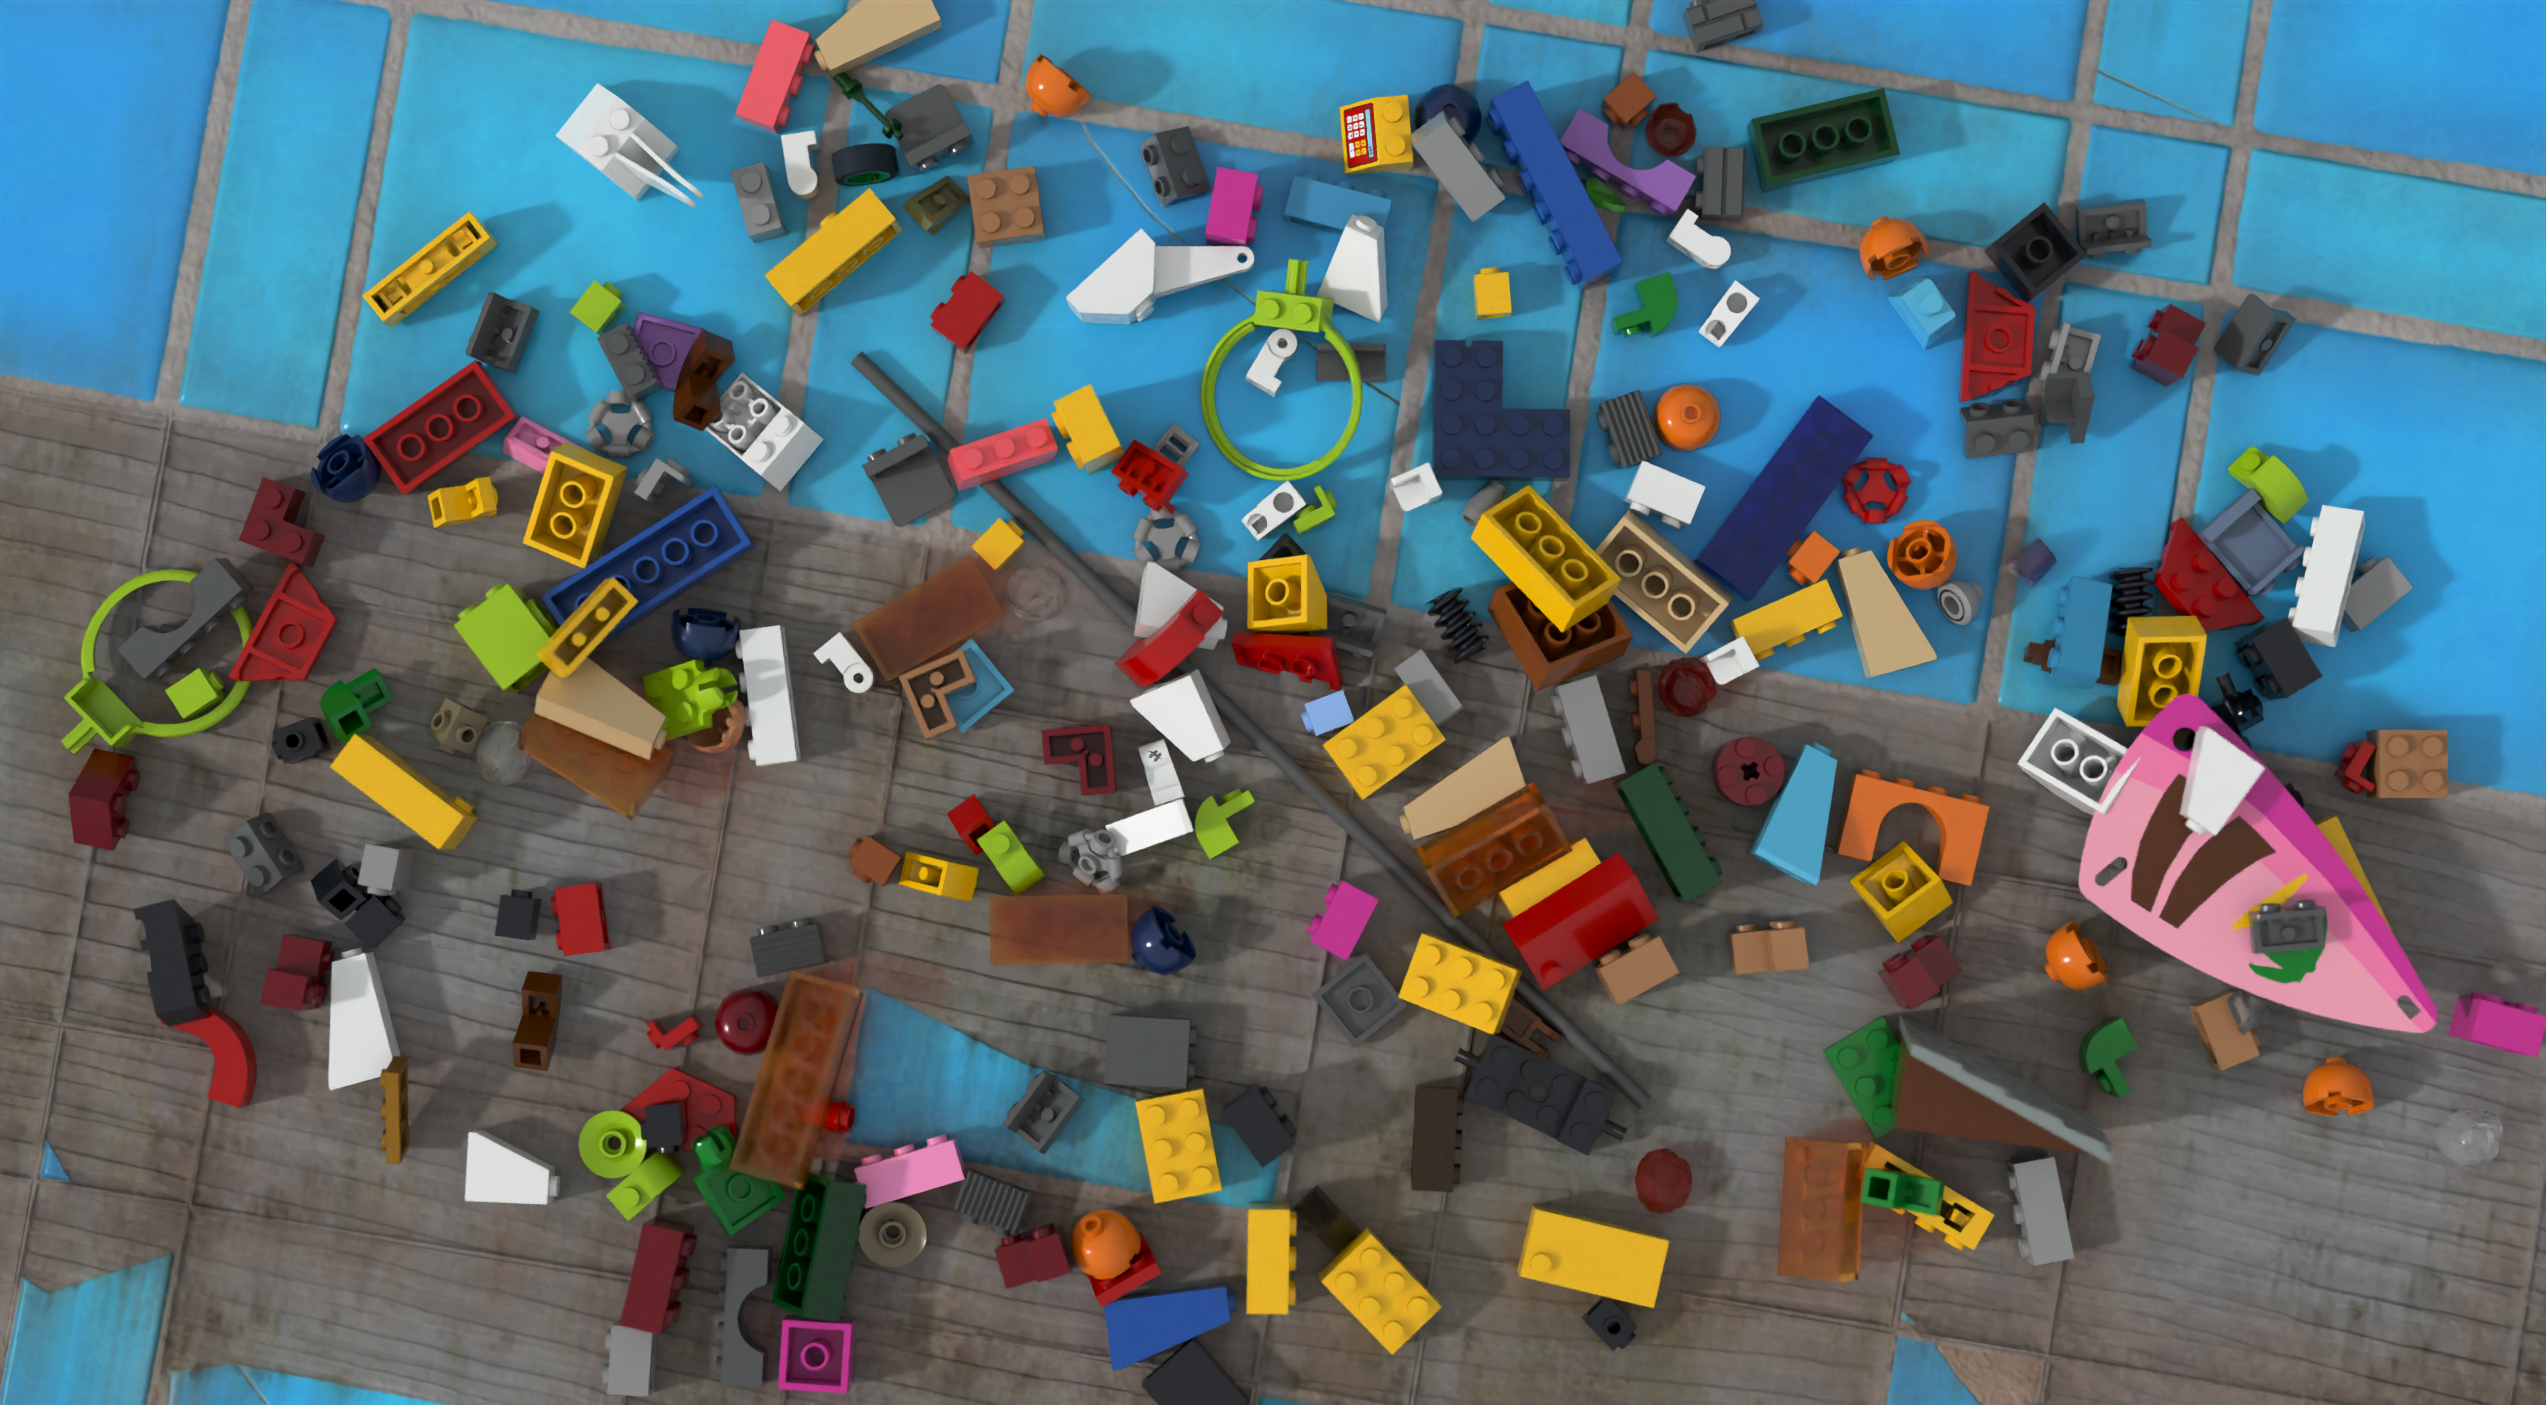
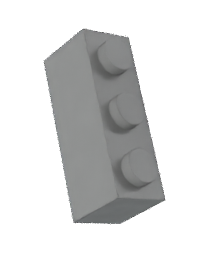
M1442 111L1410 134L1412 144L1471 221L1474 222L1506 199L1502 188L1506 183L1495 168L1489 171L1482 162L1486 157L1475 142L1469 145L1463 135L1466 131L1455 116L1449 119L1445 112Z
M1594 675L1555 687L1556 694L1552 695L1551 699L1556 714H1562L1566 727L1561 728L1566 747L1572 746L1576 759L1571 761L1576 780L1582 779L1583 784L1587 785L1626 773L1597 676Z
M2043 1154L2007 1161L2009 1170L2005 1171V1181L2008 1190L2014 1193L2016 1204L2011 1205V1211L2015 1224H2020L2022 1238H2018L2021 1257L2026 1258L2027 1262L2034 1266L2075 1258L2055 1156Z

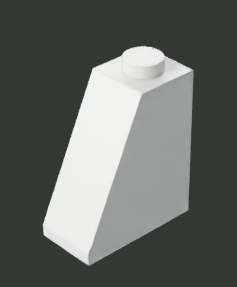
M1352 214L1342 233L1317 296L1334 298L1335 304L1378 323L1388 306L1384 228L1377 225L1373 219L1367 216Z
M1148 561L1142 574L1134 636L1143 638L1151 636L1180 609L1197 589L1155 562ZM1212 600L1223 611L1224 607ZM1221 617L1204 635L1205 639L1197 647L1214 650L1218 640H1224L1227 620Z
M1198 668L1138 693L1130 700L1132 706L1193 762L1202 758L1205 759L1206 763L1223 756V749L1231 743Z
M2200 726L2196 731L2179 814L2188 819L2185 826L2198 835L2203 836L2206 832L2216 836L2265 767L2216 732L2204 726Z
M1183 798L1106 825L1107 831L1111 832L1115 837V852L1119 853L1121 857L1195 831Z
M484 1130L468 1132L465 1201L547 1205L554 1202V1196L559 1195L560 1176H555L556 1167Z

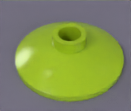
M619 1110L600 1112L590 1118L581 1130L579 1136L581 1158L592 1172L601 1177L613 1179L627 1176L641 1165L646 1155L647 1140H642L641 1124L635 1117ZM616 1136L621 1140L620 1148L611 1146V1137Z

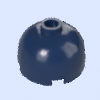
M1442 84L1433 87L1425 93L1415 110L1414 125L1416 130L1444 111L1449 119L1454 116L1458 119L1466 131L1463 137L1470 144L1480 130L1482 117L1479 103L1472 93L1455 84Z
M347 434L340 435L330 441L317 456L321 460L317 470L313 467L311 470L312 484L326 497L341 503L357 502L372 493L379 482L382 471L380 462L363 438L355 434V437H350Z
M688 608L687 615L679 616L680 609L672 613L671 637L676 649L682 655L691 658V660L704 661V666H710L712 661H718L727 657L735 648L741 626V621L738 617L734 616V622L726 620V612L704 608Z
M1154 906L1135 922L1131 932V945L1134 951L1132 958L1143 970L1147 968L1156 974L1170 975L1190 965L1197 954L1185 930L1180 935L1177 929L1171 925V923L1177 920L1166 910L1158 906Z

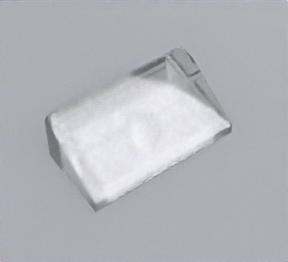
M2239 989L2226 999L2242 1035L2270 1019L2282 1006L2278 1002L2257 996L2243 989Z

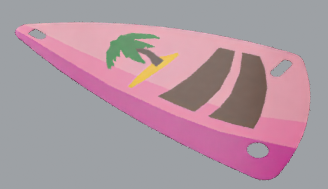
M2184 694L2173 699L2135 739L2117 765L2099 800L2101 805L2114 785L2141 757L2105 816L2097 810L2094 812L2080 865L2078 884L2082 894L2112 918L2166 953L2221 981L2257 996L2320 1016L2360 1025L2413 1033H2425L2431 1030L2438 1019L2436 1007L2390 928L2323 833L2266 765L2200 698ZM2200 726L2208 727L2265 767L2216 836L2206 832L2203 836L2198 835L2185 826L2188 819L2179 814L2193 750L2180 751L2173 744L2174 733L2183 727L2192 729L2195 734ZM2124 857L2127 860L2128 865L2126 869L2105 886L2096 884V875L2116 858ZM2315 900L2316 905L2326 907L2327 915H2322L2325 948L2262 954L2252 953L2248 911H2258L2260 904L2280 903V908L2294 907V901ZM2400 996H2408L2420 1010L2412 1019H2409L2398 1006L2397 1001Z

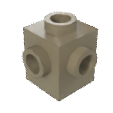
M446 697L439 712L432 719L428 734L439 740L437 747L455 755L457 750L471 755L474 747L482 737V731L489 718L468 706Z

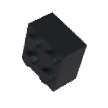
M2045 202L1984 250L2025 302H2029L2087 256L2086 252Z
M2287 618L2269 621L2234 642L2237 648L2235 655L2244 668L2250 669L2255 678L2253 680L2255 689L2263 698L2267 697L2268 700L2288 698L2323 677Z
M1255 1083L1226 1104L1222 1109V1113L1263 1168L1296 1144L1294 1135L1297 1134V1129L1286 1114L1280 1117L1274 1107L1277 1105V1101L1266 1086L1260 1089Z

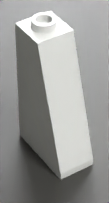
M361 948L342 952V959L332 962L328 1076L330 1090L381 1077L382 1070L384 1068L387 1069L394 1056L401 1057L374 953H362Z

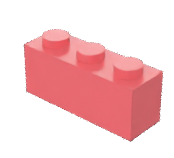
M771 19L735 112L741 121L778 134L781 126L786 127L792 111L788 106L792 96H797L802 88L804 77L800 75L805 63L808 65L811 63L814 56L813 52L816 49L810 33Z
M1047 418L950 449L947 461L958 490L962 491L1053 461L1058 447Z

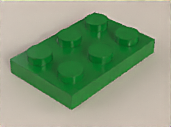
M1882 1016L1822 1050L1876 1140L1896 1129L1890 1111L1900 1045Z

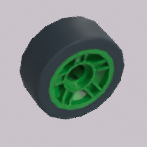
M860 144L840 149L832 154L835 182L839 185L863 186L882 183L895 178L899 172L895 147L889 144Z

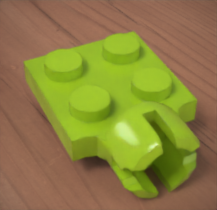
M694 659L643 676L646 702L666 716L664 730L668 731L666 741L713 727V713L716 710L731 706L736 701L738 695L736 690L726 694L723 692V689L737 685L735 678L727 669L716 667L706 670L704 661Z

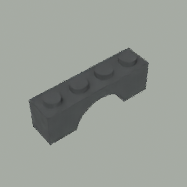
M215 558L191 580L195 603L192 614L184 625L171 632L162 630L154 625L141 626L117 648L143 680L154 678L160 680L167 676L175 668L172 664L181 655L186 657L199 646L197 640L205 633L209 635L216 631L224 623L222 618L230 610L232 612L237 611L249 600L246 595L254 588L228 558Z
M732 1244L727 1248V1253H722L721 1274H726L725 1287L720 1288L719 1308H724V1322L719 1321L717 1341L723 1342L722 1356H717L715 1368L716 1377H721V1386L762 1388L767 1383L768 1349L756 1343L747 1333L743 1323V1307L747 1297L753 1290L767 1285L772 1280L773 1246Z

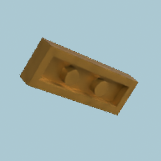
M394 1056L387 1069L384 1068L380 1077V1088L385 1089V1099H383L381 1105V1119L386 1120V1129L382 1133L381 1148L386 1150V1163L401 1164L409 1148L407 1057Z

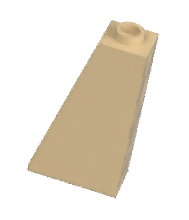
M861 0L816 39L819 50L813 53L821 70L828 69L833 78L841 72H847L942 28V23L932 0Z
M1860 547L1840 552L1842 558L1833 563L1866 679L1937 660L1935 651L1873 552L1870 550L1862 553Z
M588 657L568 677L559 678L550 670L536 696L535 714L647 760H650L655 749H662L668 736V731L664 730L665 715Z
M1510 737L1500 739L1402 807L1404 814L1399 816V820L1404 834H1411L1412 839L1415 840L1531 801Z

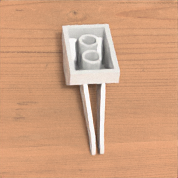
M598 83L555 135L560 141L637 201L652 186L694 208L696 203L669 182L658 177L664 169L700 199L703 196L697 188L684 179L669 164L680 148L641 114Z
M1141 228L1066 297L1069 308L1083 323L1132 324L1136 319L1142 322L1153 312L1154 308L1152 305L1156 298L1247 272L1254 265V254L1251 249L1245 246H1156L1155 242ZM1240 256H1245L1247 258V261L1245 263H1240L1238 261V258Z
M2055 707L2017 764L2021 770L2068 803L2086 813L2094 815L2095 810L2105 816L2141 757L2114 785L2102 805L2099 804L2108 781L2128 749Z

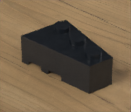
M174 899L135 908L136 920L140 919L144 923L147 939L140 941L142 951L150 952L152 971L147 972L155 1015L168 1027L207 1018V1004L211 1003V995L204 981V973H207L208 965L201 951V942L205 940L201 923L196 922Z

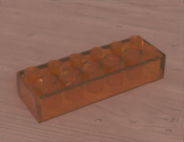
M790 969L729 1169L744 1175L804 1191L863 997L862 991L854 986Z

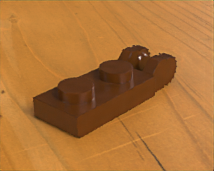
M1649 669L1634 671L1635 678H1629L1630 698H1636L1637 711L1631 712L1633 732H1639V739L1633 745V752H1635V760L1640 765L1651 764L1656 759L1651 671Z
M1512 998L1501 1032L1523 1047L1525 1045L1545 1060L1551 1053L1545 1046L1530 1038L1536 1028L1552 1041L1559 1043L1563 1038L1560 1033L1543 1022L1542 1017L1516 998Z

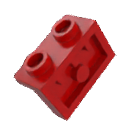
M1135 439L1111 471L1120 481L1118 488L1127 495L1134 498L1138 494L1143 497L1142 502L1152 510L1159 513L1162 508L1170 514H1173L1176 508L1169 501L1189 475L1184 468Z
M1137 1230L1141 1238L1139 1254L1137 1256L1134 1253L1133 1258L1129 1261L1131 1266L1125 1272L1114 1278L1104 1280L1095 1279L1093 1275H1086L1091 1282L1095 1297L1101 1307L1106 1306L1162 1273L1156 1256L1141 1231Z

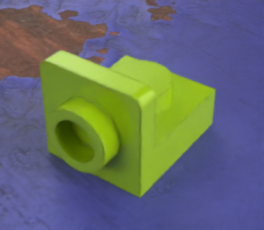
M1320 485L1316 486L1313 491L1321 507L1316 509L1313 504L1296 513L1298 519L1293 521V526L1298 536L1335 518L1333 509L1338 506L1329 489L1323 492Z

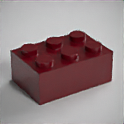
M653 1217L643 1223L620 1326L660 1335L669 1327H672L673 1322H678L682 1302L677 1300L681 1289L686 1288L690 1269L685 1268L688 1256L694 1254L698 1236L693 1235L695 1225L659 1217Z

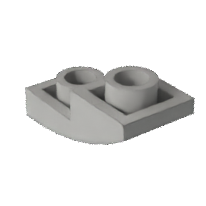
M1422 649L1394 668L1436 727H1439L1464 709Z

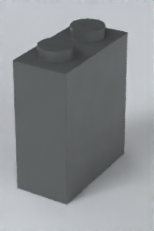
M1109 1014L1104 1084L1186 1089L1187 1081H1194L1195 1061L1189 1060V1047H1196L1197 1026H1191V1018Z

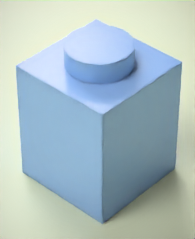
M1343 690L1304 704L1306 711L1300 713L1307 732L1314 731L1316 737L1354 722Z

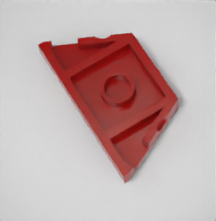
M1973 271L1968 273L1959 390V402L1961 403L2030 376L2032 367L2036 308L2022 299L2018 300L2009 291L2000 286L1996 287L1981 278L1979 273Z
M2183 517L2174 521L2170 527L2173 530L2170 542L2164 546L2161 556L2162 564L2157 569L2153 583L2180 616H2196L2205 633H2210L2214 630L2233 629L2236 626L2246 624L2251 626L2262 621L2265 617Z
M289 562L228 676L231 680L236 682L308 680L339 620L296 564Z
M675 1067L671 1068L620 1110L632 1115L641 1124V1120L645 1119V1106L656 1103L684 1101L688 1142L678 1146L694 1153L692 1143L700 1135L703 1139L706 1138L705 1132L716 1126H727L735 1140L737 1139V1124L735 1121L736 1095Z

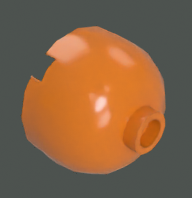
M1039 53L1029 67L1024 82L1026 92L1033 100L1030 107L1044 118L1049 114L1058 118H1069L1078 114L1093 95L1062 68L1054 66L1050 59Z
M1881 217L1871 223L1870 229L1867 230L1861 239L1859 258L1870 280H1875L1874 275H1882L1883 280L1902 275L1919 264L1917 257L1922 252L1926 257L1929 254L1930 247L1920 229L1908 219Z
M1681 384L1671 387L1660 396L1653 409L1652 423L1660 440L1666 446L1676 451L1691 452L1703 448L1714 439L1720 427L1721 412L1717 400L1708 390L1699 385Z
M1933 520L1915 521L1903 527L1904 532L1897 539L1895 536L1893 537L1887 551L1888 566L1895 576L1909 587L1922 590L1933 589L1948 581L1954 573L1958 561L1957 545L1949 532L1941 527L1939 523Z
M2073 920L2055 931L2047 941L2045 953L2048 963L2044 965V968L2053 982L2060 980L2068 988L2086 990L2099 985L2109 979L2110 976L2103 973L2107 970V966L2089 936L2081 938L2078 931L2083 928Z
M2344 1058L2326 1059V1064L2319 1065L2309 1072L2304 1082L2303 1102L2307 1112L2316 1115L2337 1116L2335 1110L2348 1109L2349 1116L2368 1112L2374 1107V1093L2371 1080L2362 1069L2356 1065L2348 1064Z
M1102 1208L1087 1213L1075 1224L1071 1233L1070 1250L1083 1273L1093 1275L1095 1279L1104 1280L1120 1275L1131 1266L1129 1261L1133 1258L1134 1253L1138 1256L1141 1238L1137 1229L1127 1217L1119 1211Z

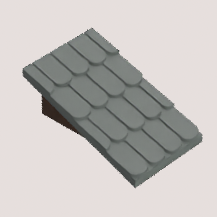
M1900 1014L1899 1028L1901 1030V1039L1890 1111L1897 1129L2092 1154L2111 1165V1143L2106 1140V1135L2101 1131V1126L2096 1123V1118L2093 1115L2048 1095L2045 1092L2046 1088L2000 1069L1995 1061L1953 1043L1949 1040V1035Z

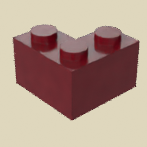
M2172 304L2162 308L2161 311L2156 309L2147 324V327L2151 329L2145 340L2140 339L2133 349L2131 357L2135 358L2130 368L2165 387L2182 379L2199 349L2194 345L2206 323Z
M263 477L239 541L313 567L325 536L294 524L306 492Z
M1110 724L1041 730L1044 764L1079 763L1082 796L1117 793L1112 726Z
M94 748L68 794L74 843L114 851L119 840L127 836L130 824L129 819L125 817L127 797L131 791L137 789L140 779V773L135 768L134 756Z
M284 934L277 968L267 969L260 1003L296 1011L318 1009L320 1003H324L327 995L328 985L324 983L326 970L331 969L332 962L334 961L335 952L331 950L332 941L296 934Z
M1926 934L1910 944L1913 950L1907 954L1900 955L1897 953L1882 963L1884 969L1878 972V975L1899 1007L1913 1010L1940 992L1938 988L1940 985L1962 972V969L1940 936H1932L1930 938Z
M1053 1223L1034 1228L1031 1236L1021 1238L1020 1233L1000 1239L1002 1245H998L995 1248V1253L1006 1289L1035 1280L1039 1283L1071 1273L1074 1263L1062 1226L1054 1228Z

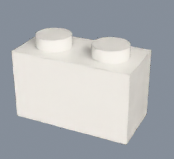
M1642 461L1637 468L1624 502L1631 504L1629 509L1638 514L1648 516L1651 512L1662 517L1661 523L1675 529H1680L1681 525L1684 527L1690 525L1705 486Z

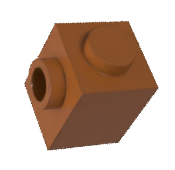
M1633 72L1603 98L1601 103L1603 110L1601 112L1612 126L1618 124L1622 130L1629 124L1636 127L1649 115L1646 109L1653 104L1656 96L1638 75Z
M866 835L864 840L858 838L848 852V855L852 857L848 864L855 868L852 874L867 884L874 880L881 886L888 884L904 859L902 855L870 835Z

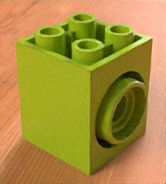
M500 583L485 594L487 599L476 607L473 604L464 609L458 615L460 620L453 626L504 691L519 693L549 669L534 654L559 627L547 611L535 599H530L522 588L509 583L504 586Z

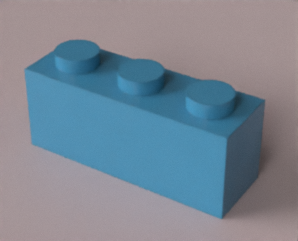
M1302 173L1301 177L1293 176L1284 211V220L1342 235L1346 224L1352 214L1373 219L1377 225L1384 228L1385 233L1392 200L1387 199V194L1381 191L1368 189L1367 193L1353 190L1354 186L1346 182L1335 181L1334 185L1321 182V177L1317 175Z
M2072 576L2065 587H2060L2056 599V606L2061 607L2060 615L2055 618L2052 627V636L2056 637L2055 648H2051L2047 659V667L2052 668L2050 681L2091 689L2100 677L2112 584Z

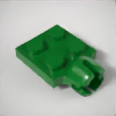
M720 1125L706 1131V1138L703 1139L700 1135L692 1143V1149L701 1163V1170L692 1178L726 1236H732L785 1200L786 1196L753 1140L739 1144L729 1128Z

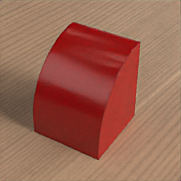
M973 794L947 813L958 834L977 856L984 850L977 842V839L989 832L997 824L978 798Z

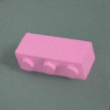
M946 1134L926 1139L928 1145L915 1149L912 1143L893 1149L894 1156L882 1159L881 1153L862 1158V1165L857 1166L854 1170L857 1181L867 1185L865 1208L964 1180L967 1173L956 1137L947 1139Z

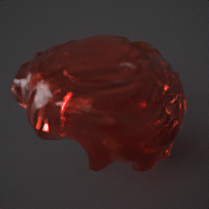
M1682 657L1671 660L1663 667L1658 677V690L1661 701L1669 711L1679 717L1687 718L1703 713L1708 706L1707 703L1713 700L1717 693L1715 680L1704 662L1697 658Z
M1657 1149L1648 1152L1638 1164L1634 1180L1640 1202L1647 1210L1657 1214H1666L1681 1208L1686 1203L1692 1188V1174L1690 1165L1684 1158H1679L1670 1149Z

